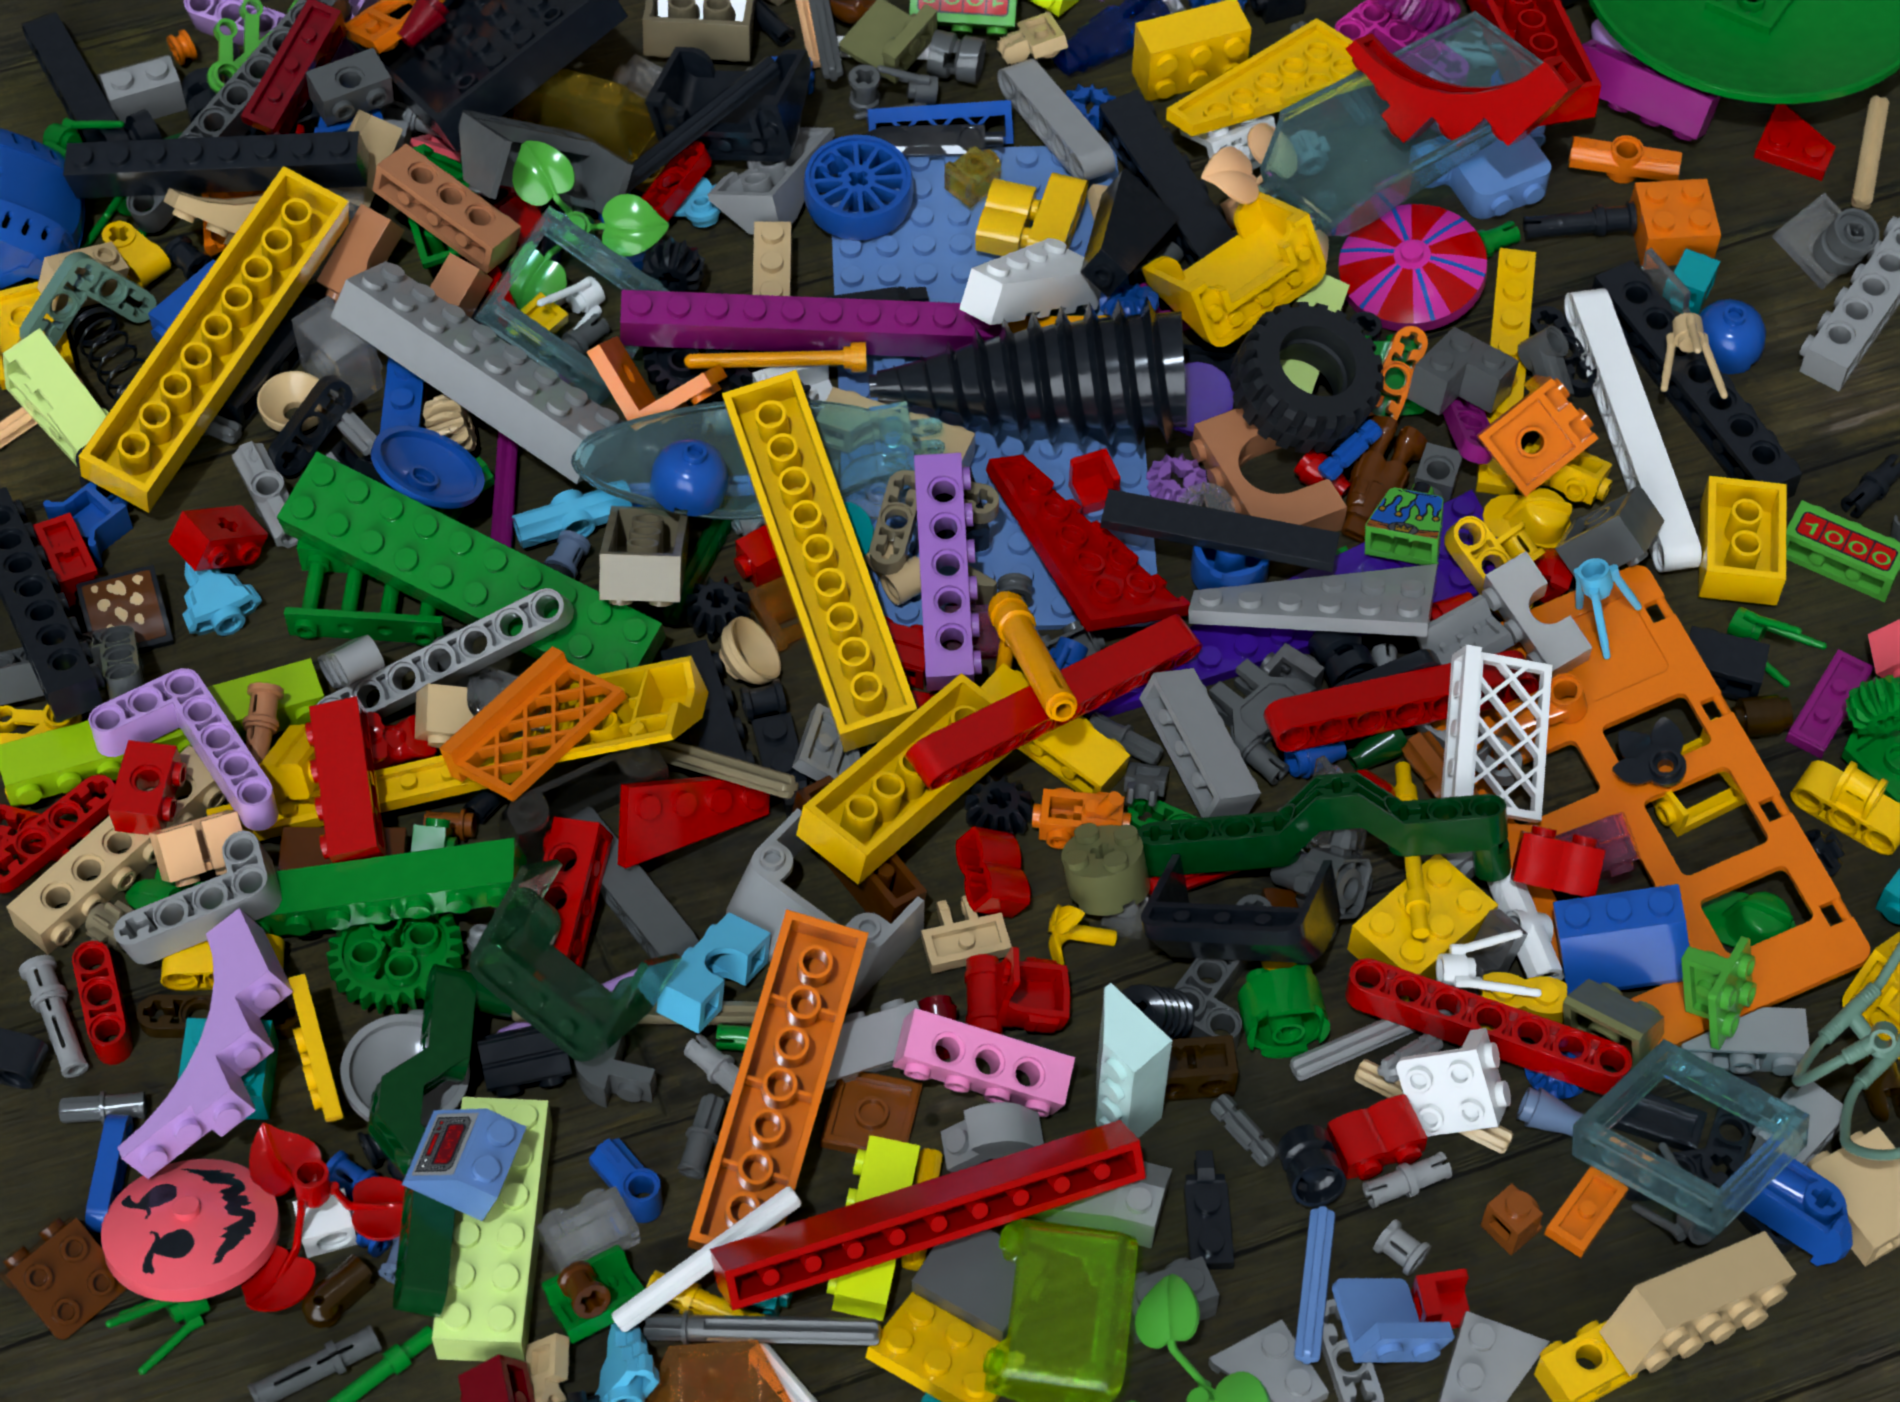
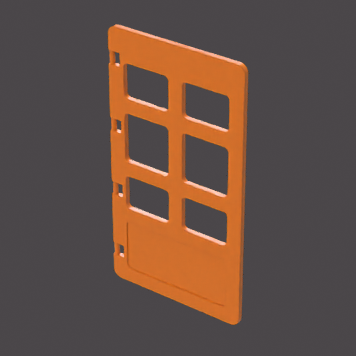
M1634 565L1619 571L1620 576L1641 603V610L1637 611L1634 609L1614 582L1610 595L1601 600L1611 654L1609 659L1603 658L1592 601L1585 594L1581 610L1575 607L1576 590L1530 609L1531 614L1538 621L1546 624L1557 623L1571 615L1593 647L1588 661L1567 672L1577 676L1582 681L1588 706L1587 713L1583 719L1576 723L1565 724L1557 722L1548 726L1546 755L1569 745L1575 746L1600 789L1595 794L1542 816V821L1538 823L1518 824L1514 819L1507 818V839L1510 848L1511 869L1513 868L1521 830L1531 832L1532 825L1557 830L1555 838L1565 840L1573 836V834L1581 833L1608 820H1615L1620 824L1654 887L1679 884L1689 946L1703 951H1712L1728 959L1731 953H1728L1721 944L1701 908L1702 904L1776 871L1786 872L1812 915V919L1751 946V955L1755 956L1756 959L1752 980L1757 984V990L1752 1004L1749 1007H1743L1740 1017L1762 1007H1771L1862 967L1870 957V945L1842 901L1839 891L1795 816L1788 809L1775 782L1735 714L1727 705L1721 690L1678 617L1673 613L1651 571L1641 565ZM1657 604L1665 619L1653 623L1646 608ZM1520 642L1514 643L1515 645L1502 651H1519L1524 655L1525 659L1527 655ZM1534 673V675H1535V677H1536V679H1537V681H1538V683H1539L1540 675L1537 676V675ZM1574 696L1563 697L1560 701H1570ZM1677 698L1687 700L1707 734L1710 743L1682 755L1686 761V774L1683 780L1671 787H1660L1652 782L1634 785L1621 780L1612 771V768L1619 761L1603 732L1614 725ZM1714 701L1722 716L1710 721L1702 705ZM1496 709L1482 711L1479 714L1489 728L1503 719ZM1447 719L1431 722L1430 726L1436 730H1446ZM1504 723L1493 732L1513 747L1520 742L1507 723ZM1533 737L1531 740L1535 744V737ZM1483 741L1477 744V751L1483 747ZM1524 745L1518 749L1523 759V765L1534 761V758ZM1493 749L1490 754L1492 758H1494ZM1502 763L1497 766L1499 771L1504 767L1508 768L1506 764ZM1662 766L1658 770L1661 772H1671L1673 769L1670 766ZM1719 772H1727L1732 777L1761 827L1767 841L1697 873L1685 875L1680 871L1645 806L1654 800L1664 797L1666 792H1675ZM1483 777L1475 783L1479 795H1496ZM1770 801L1774 803L1781 815L1780 818L1769 822L1761 808V805ZM1526 884L1537 911L1549 915L1553 922L1554 932L1551 944L1562 967L1554 924L1553 902L1557 901L1551 889ZM1833 904L1842 922L1830 927L1821 909ZM1683 982L1663 984L1630 999L1636 1003L1639 1001L1647 1002L1657 1008L1661 1015L1664 1016V1034L1648 1060L1682 1046L1683 1043L1710 1031L1709 1019L1685 1011Z

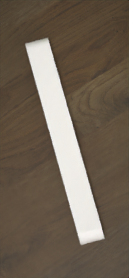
M1605 288L1567 293L1564 300L1566 319L1585 351L1581 354V361H1585L1584 356H1586V366L1590 365L1591 370L1597 369V378L1593 384L1592 392L1627 490L1629 492L1636 486L1642 488L1665 520L1656 534L1658 539L1648 548L1656 570L1662 573L1697 568L1702 560L1700 542L1610 295ZM1586 371V375L1588 378V376L1592 374V371Z

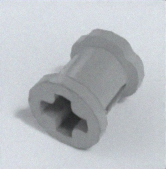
M1395 1219L1381 1233L1373 1250L1378 1254L1384 1252L1402 1266V1272L1409 1277L1423 1263L1432 1246L1426 1241L1422 1244L1405 1232L1401 1228L1402 1223Z

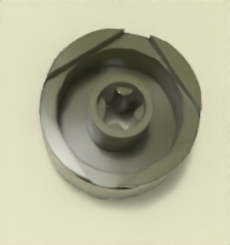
M1085 823L1078 826L1074 830L1075 836L1065 844L1061 853L1067 888L1072 903L1074 900L1078 904L1079 909L1087 914L1109 916L1124 912L1123 905L1134 900L1135 905L1142 902L1150 891V877L1143 842L1137 828L1133 825L1097 826L1093 823Z

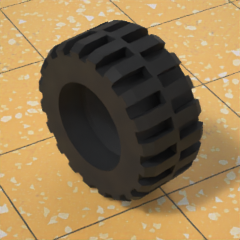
M1294 302L1292 307L1289 304H1282L1275 307L1273 311L1266 312L1253 325L1233 358L1230 387L1232 391H1236L1233 395L1236 407L1244 410L1242 417L1249 426L1254 424L1259 429L1257 434L1265 440L1270 437L1277 441L1276 446L1287 449L1289 446L1295 447V452L1309 453L1312 448H1314L1316 453L1327 452L1332 447L1338 448L1352 434L1357 432V429L1365 422L1381 397L1380 391L1384 386L1383 373H1380L1383 369L1380 355L1374 354L1377 348L1371 337L1366 338L1363 335L1364 328L1357 322L1353 324L1347 320V314L1340 310L1332 312L1328 310L1327 305L1316 303L1313 307L1309 306L1308 302ZM1296 359L1315 367L1329 382L1333 396H1317L1298 388L1286 376L1280 360Z

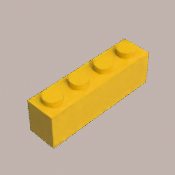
M1003 663L980 688L999 701L1030 684L1024 673L1012 670ZM1082 716L1017 748L1076 792L1094 794L1097 792L1109 793L1126 774L1130 754L1126 752L1125 748L1118 741L1105 737L1094 729L1089 720Z

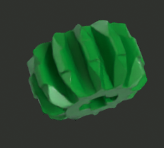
M1887 675L1884 678L1878 679L1875 676L1873 680L1869 682L1862 681L1860 682V687L1849 691V697L1845 700L1847 705L1846 711L1849 720L1852 721L1853 727L1857 729L1859 734H1869L1871 737H1876L1879 734L1886 733L1889 735L1891 731L1900 730V677L1894 678L1893 675Z

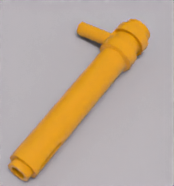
M1010 591L997 593L992 597L988 607L989 620L1000 638L995 671L1003 663L1011 668L1014 655L1047 716L1059 722L1069 720L1075 714L1077 700L1036 630L1033 614L1019 594Z

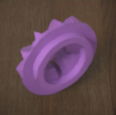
M1183 453L1178 458H1171L1166 454L1163 460L1153 461L1146 476L1149 482L1147 488L1150 495L1170 501L1194 504L1203 497L1207 488L1206 470L1199 467L1197 459L1192 461L1185 459ZM1172 472L1177 474L1179 478H1183L1182 489L1175 480H1170Z

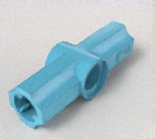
M621 482L582 494L579 490H565L552 499L551 504L513 515L512 520L520 546L524 549L556 539L560 532L564 530L574 531L586 538L592 534L596 526L607 523L611 506H633L626 485Z

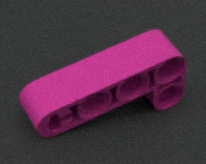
M1377 0L1362 2L1335 24V30L1353 41L1372 33L1391 54L1420 73L1429 76L1434 72L1447 83L1454 82L1460 86H1467L1470 67L1463 58L1424 30H1419L1417 27L1409 25L1403 19L1398 18L1397 15L1380 5Z

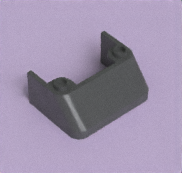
M470 110L462 111L458 125L463 180L469 184V190L496 199L500 185L514 188L512 181L513 169L522 143L525 141H539L551 145L562 152L574 168V187L567 193L559 194L560 198L573 211L585 212L586 208H591L602 214L609 200L617 195L626 194L634 165L590 137L570 130Z

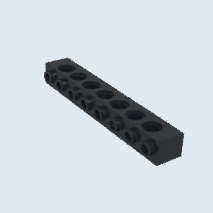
M1631 260L1596 275L1592 290L1605 288L1608 291L1630 352L1660 389L1667 350L1666 335L1673 332L1672 321L1677 315L1673 312L1669 301L1661 297L1653 287L1649 276L1641 271L1634 261ZM1676 347L1668 390L1662 393L1729 478L1787 484V499L1795 496L1802 476L1800 467L1796 460L1789 457L1779 445L1776 435L1771 430H1768L1760 421L1753 406L1744 401L1736 391L1732 380L1724 376L1720 371L1728 393V397L1722 399L1703 351L1699 354L1695 352L1686 353L1681 351L1679 347Z
M7 487L0 488V598L55 721L58 723L92 711L97 706L103 704L99 690L106 688L98 665L90 667L94 660L86 640L78 642L83 637L75 616L67 618V615L71 614V610L64 592L56 594L57 591H60V587L53 569H44L49 567V563L42 545L34 547V545L38 544V540L31 522L23 524L28 519L21 500L13 501Z

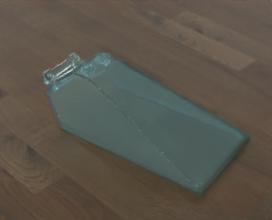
M1476 11L1392 53L1412 69L1438 81L1473 87H1491L1515 82L1524 78L1544 63ZM1357 71L1280 111L1277 126L1260 167L1264 184L1258 186V188L1264 194L1273 198L1280 196L1291 206L1309 213L1315 231L1320 229L1328 236H1347L1374 222L1498 140V138L1493 134L1491 125L1487 122L1451 141L1441 133L1439 124L1435 121L1421 136L1402 143L1399 138L1389 131L1387 122L1381 116L1390 105L1377 95L1373 83L1365 73Z

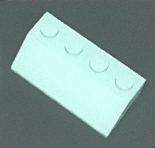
M1112 983L1104 988L1096 1068V1125L1099 1127L1121 1120L1139 1138L1162 1118L1172 1040Z

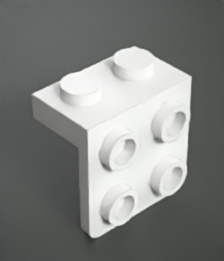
M1486 1028L1470 1030L1462 1048L1402 1057L1396 1065L1403 1093L1407 1095L1427 1137L1499 1127L1505 1110L1511 1103L1508 1083L1501 1081L1498 1071L1500 1065L1499 1050L1495 1042H1490Z

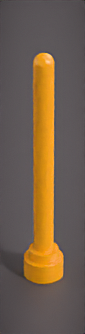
M851 342V346H843V350L688 354L684 359V364L689 369H708L718 364H721L722 368L844 365V369H851V373L867 372L866 342Z

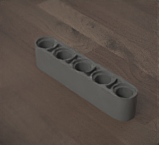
M590 806L585 807L569 817V819L600 822L613 835L599 895L660 971H670L680 961L685 950L689 947H694L699 942L697 937L639 864L628 868L618 865L619 840ZM577 858L572 859L574 864L576 863Z

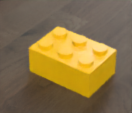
M1225 0L1135 23L1132 74L1146 101L1166 99L1173 95L1198 90L1248 59L1251 26L1238 1Z
M1716 476L1708 477L1700 502V546L1702 560L1699 566L1698 597L1777 606L1786 581L1787 484Z
M1434 854L1422 865L1424 889L1429 893L1431 905L1430 911L1427 913L1429 935L1426 938L1417 939L1412 934L1411 917L1405 910L1404 895L1408 891L1407 880L1405 879L1352 925L1347 950L1358 960L1365 958L1375 959L1434 980L1436 979V959L1438 954L1449 953L1450 944L1473 942L1489 910H1497L1498 904L1441 854ZM1400 996L1406 1002L1412 1000L1409 996Z

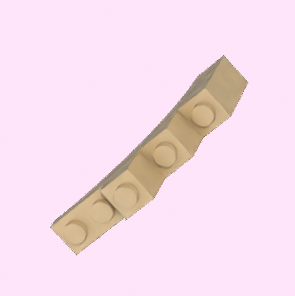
M360 109L348 131H359L368 150L367 187L326 188L348 200L349 210L354 211L356 205L360 206L363 204L368 208L370 207L375 195L372 189L377 164L394 152L403 131L402 128ZM169 188L163 202L174 208L172 214L183 220L193 223L195 217L208 222L206 229L227 237L224 243L228 245L264 193L252 197L219 199L194 196Z

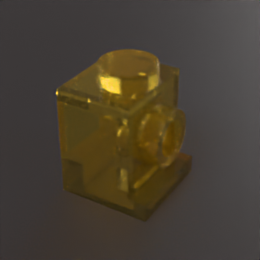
M974 145L955 162L949 161L945 164L944 189L972 208L988 195L994 178L1001 180L999 157L990 149H986L983 152Z

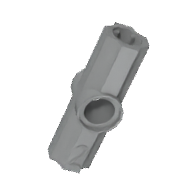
M250 441L240 445L238 450L232 454V460L253 499L256 513L264 520L277 547L284 546L288 549L297 545L298 539L286 534L277 519V515L290 496L285 487L283 476L277 472L262 443Z

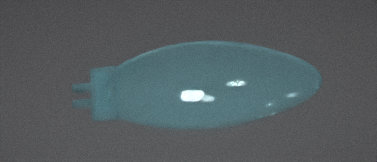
M807 400L842 498L864 489L877 480L880 483L888 482L895 472L901 470L915 471L914 455L943 454L945 450V443L940 439L913 442V435L926 437L940 433L942 421L933 417L911 420L907 401L873 406L867 409L849 404ZM724 401L668 410L606 427L584 439L571 458V464L575 472L586 482L605 493L649 508L687 515L688 510L675 508L674 512H671L654 499L650 491L651 469L659 452L673 441L684 438L700 439L710 443L720 451L728 466V489L719 508L709 514L692 517L724 520L763 518L731 427Z

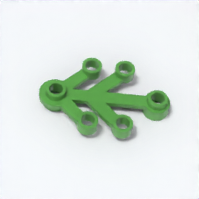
M244 0L239 7V14L244 20V53L235 61H233V39L238 31L236 23L229 18H223L217 22L213 29V34L218 40V61L209 68L207 81L215 93H218L225 85L220 81L219 75L224 74L230 79L269 35L268 33L259 40V17L263 12V5L259 0ZM295 0L291 4V6L288 9V12L297 3L298 0ZM252 5L256 9L257 14L248 13L245 6ZM220 26L228 27L231 35H224L220 31Z

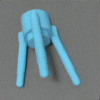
M1593 558L1584 561L1578 568L1574 569L1576 579L1575 607L1578 610L1583 608L1584 594L1591 599L1603 658L1609 659L1611 654L1601 600L1610 595L1614 582L1635 610H1641L1642 605L1620 576L1617 565L1609 566L1605 560Z

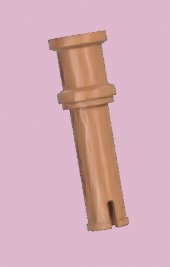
M263 682L248 685L247 694L250 696L248 716L243 718L242 723L244 730L247 732L246 747L258 765L270 751L272 735H275L279 730L280 723L276 719L279 700L284 697L283 688L275 684Z

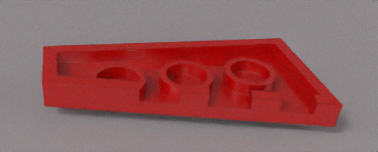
M712 776L621 784L618 865L628 868L769 814L770 794Z

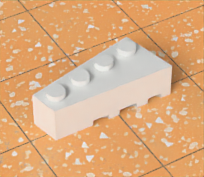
M1047 238L971 268L960 310L989 325L1002 324L1003 318L1007 323L1025 320L1026 315L1031 316L1032 311L1038 318L1049 317L1051 310L1060 309V307L1063 308L1065 314L1075 313L1077 306L1082 305L1087 310L1089 302L1093 309L1097 310L1101 291L1080 273L1084 261L1083 256L1067 249V245L1064 242Z

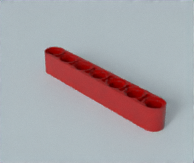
M1516 650L1495 653L1496 655L1526 660L1524 655ZM1451 663L1281 698L1267 706L1263 714L1264 720L1277 748L1284 752H1294L1447 719ZM1483 664L1482 677L1492 690L1506 680L1496 666ZM1510 669L1513 674H1514L1516 671H1518V670ZM1524 671L1516 677L1528 694L1538 691L1539 683L1534 673ZM1507 684L1496 693L1503 704L1520 698L1510 684ZM1481 691L1482 699L1485 696V694ZM1489 700L1480 705V712L1495 709Z
M1360 959L1350 968L1345 996L1351 1007L1359 1011L1463 1046L1470 1030L1481 1029L1482 1027L1479 1025L1481 1023L1490 1024L1495 1029L1487 1030L1490 1042L1496 1043L1500 1060L1602 1095H1614L1621 1091L1625 1085L1632 1066V1057L1627 1048L1617 1042L1375 959ZM1368 982L1372 984L1374 987L1365 988L1359 985L1358 983ZM1398 996H1409L1414 1001L1406 1002L1401 1000ZM1439 1010H1449L1453 1012L1454 1015L1446 1016L1440 1013ZM1520 1038H1530L1534 1040L1535 1044H1527ZM1561 1052H1571L1577 1058H1567ZM1602 1066H1611L1618 1072H1608Z

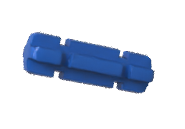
M1372 419L1366 421L1357 429V432L1352 434L1332 453V457L1329 456L1318 466L1319 473L1325 479L1335 480L1344 472L1342 468L1346 469L1369 448L1368 444L1371 445L1382 436L1383 431L1381 427Z

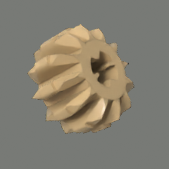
M445 394L433 397L432 400L425 402L423 416L425 419L424 425L427 429L454 440L468 452L475 451L477 441L476 428L473 425L472 416L467 409Z

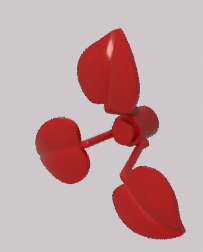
M263 1122L250 1150V1177L266 1193L275 1197L286 1194L294 1187L298 1200L293 1245L290 1253L285 1248L276 1245L266 1263L253 1276L241 1283L247 1307L255 1311L274 1312L299 1303L311 1291L315 1282L316 1269L314 1263L309 1259L297 1257L301 1249L307 1207H320L329 1199L330 1195H334L345 1209L354 1211L352 1214V1226L358 1234L374 1241H387L400 1236L405 1186L402 1185L403 1181L389 1177L366 1178L354 1186L353 1201H350L340 1190L338 1182H330L328 1167L322 1161L320 1150L314 1142L302 1135L280 1130L268 1123Z

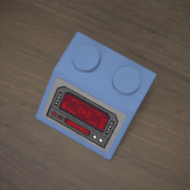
M487 1108L434 1110L402 1185L483 1221L500 1194L526 1126Z

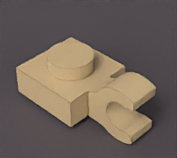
M554 1333L527 1344L526 1362L535 1402L567 1401L564 1393L560 1390L559 1383L568 1380L569 1337Z

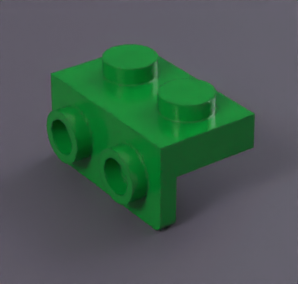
M615 1245L585 1260L596 1273V1280L603 1283L611 1295L610 1304L599 1316L584 1319L574 1312L571 1305L572 1299L566 1297L557 1284L559 1274L544 1281L541 1285L553 1317L565 1335L569 1337L571 1344L591 1336L602 1328L614 1323L612 1313L645 1289L629 1267L624 1250L620 1245Z

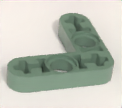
M74 252L63 260L20 327L19 336L23 340L40 328L55 347L88 296L136 323L149 320L148 313L156 307L157 302L155 297L139 284L86 253ZM80 267L85 268L86 272L81 275L76 274L75 270ZM110 279H116V290L109 296H102L101 288L103 284ZM68 282L76 288L72 291L65 284ZM66 294L68 296L67 305L60 311H53L52 302L56 296ZM127 294L135 300L143 302L140 308L133 307L125 300ZM46 313L54 319L53 323L44 318Z

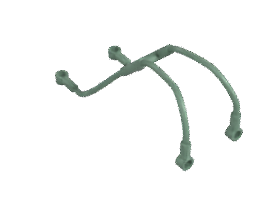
M1900 941L1877 979L1873 983H1868L1818 1032V1038L1805 1052L1792 1076V1082L1795 1086H1804L1847 1063L1852 1065L1871 1054L1873 1059L1854 1077V1083L1849 1088L1845 1097L1840 1119V1143L1846 1151L1853 1155L1878 1161L1900 1159V1147L1880 1150L1866 1148L1852 1142L1851 1120L1854 1105L1861 1090H1866L1900 1057V1032L1898 1034L1897 1027L1888 1021L1877 1022L1871 1027L1862 1015L1881 996V990L1899 964ZM1850 1027L1859 1040L1843 1048L1842 1053L1807 1072L1822 1048L1826 1044H1831L1844 1030ZM1885 1033L1891 1039L1887 1041L1881 1040L1877 1034Z

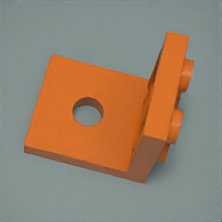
M618 336L600 343L587 351V354L634 432L656 419L662 425L690 408L686 401L690 400L693 406L721 390L718 382L728 377L721 364H718L656 400Z
M1534 375L1524 383V386L1530 393L1476 435L1525 497L1599 439L1590 430L1594 424L1581 408L1576 410L1572 403L1568 402L1567 398L1571 395L1557 378L1553 380L1551 377ZM1529 431H1536L1541 437V446L1533 453L1525 452L1521 446L1523 435Z

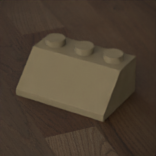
M646 0L642 19L644 56L668 58L675 47H694L706 52L711 59L727 60L730 62L750 61L754 31L755 0Z

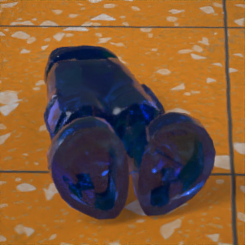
M1125 0L1119 6L1109 5L1088 23L1077 29L1078 31L1067 40L1069 48L1061 50L1058 55L1052 57L1053 62L1067 76L1077 70L1085 72L1088 70V66L1092 68L1115 55L1119 56L1134 48L1135 23L1171 13L1162 0Z

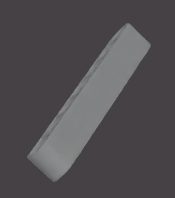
M540 589L324 697L318 704L357 696L367 712L378 713L381 719L415 703L416 692L426 684L451 685L565 628L573 618V605L568 598L553 589ZM557 600L559 603L557 614L552 618L546 619L544 617V607L548 602ZM516 618H522L523 628L521 632L511 637L508 633L509 624ZM485 635L487 646L483 652L475 655L472 648L473 643L479 636ZM449 653L451 665L444 672H439L437 668L439 658ZM414 671L416 677L414 685L410 689L404 690L402 688V678L406 673ZM378 689L380 693L378 703L374 707L368 708L366 699L369 692Z

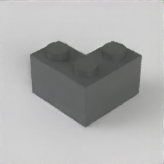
M1453 327L1415 364L1407 399L1440 415L1459 396L1491 414L1510 395L1519 360Z

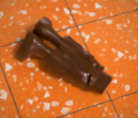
M1372 415L1365 420V422L1370 419L1375 421L1381 427L1383 434L1378 440L1369 445L1367 451L1355 460L1351 470V485L1345 503L1347 511L1341 532L1345 536L1361 543L1365 542L1366 522L1389 489L1394 487L1405 489L1410 478V472L1406 465L1409 461L1421 460L1426 443L1428 442L1426 437L1416 428L1405 426L1397 436L1391 460L1386 462L1384 458L1386 449L1398 427L1397 420L1387 416Z

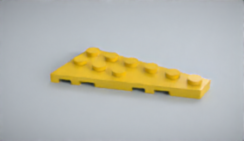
M1316 18L1169 106L1166 112V120L1190 136H1196L1373 85V83L1365 73L1355 67L1352 57L1346 51V48L1353 40Z

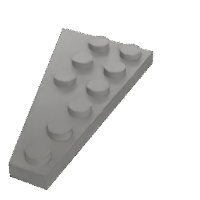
M1438 564L1194 590L1188 610L1189 624L1427 637L1437 582Z

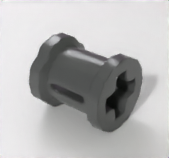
M859 65L854 67L849 73V84L852 87L849 104L858 112H865L866 109H877L880 105V93L877 87L881 82L880 72L875 67Z

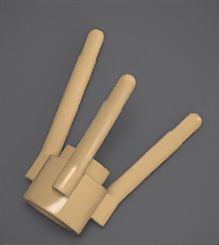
M1691 312L1678 315L1672 321L1673 332L1666 335L1667 350L1661 378V391L1666 392L1668 390L1675 348L1679 347L1681 351L1686 353L1695 352L1699 354L1703 351L1722 399H1726L1728 393L1710 348L1708 334L1704 333L1701 316Z

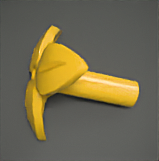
M1057 904L1051 914L1047 932L1052 933L1048 941L1050 956L1058 964L1065 965L1062 946L1066 941L1074 940L1113 947L1117 940V931L1079 925L1078 923L1085 915L1083 910L1070 905L1062 906Z

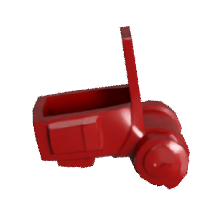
M1011 947L1002 962L999 961L997 956L990 954L973 955L966 959V971L964 974L967 994L966 1024L1001 1035L1003 1027L1024 1028L1025 1031L1054 1033L1055 1031H1060L1066 1025L1070 1017V985L1066 965H1060L1055 960L1027 957L1024 961H1019V947Z

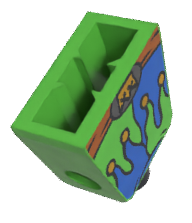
M1425 482L1413 484L1411 490L1396 487L1389 489L1366 522L1365 554L1420 565L1438 564L1443 528L1444 499L1439 495H1434L1433 488Z

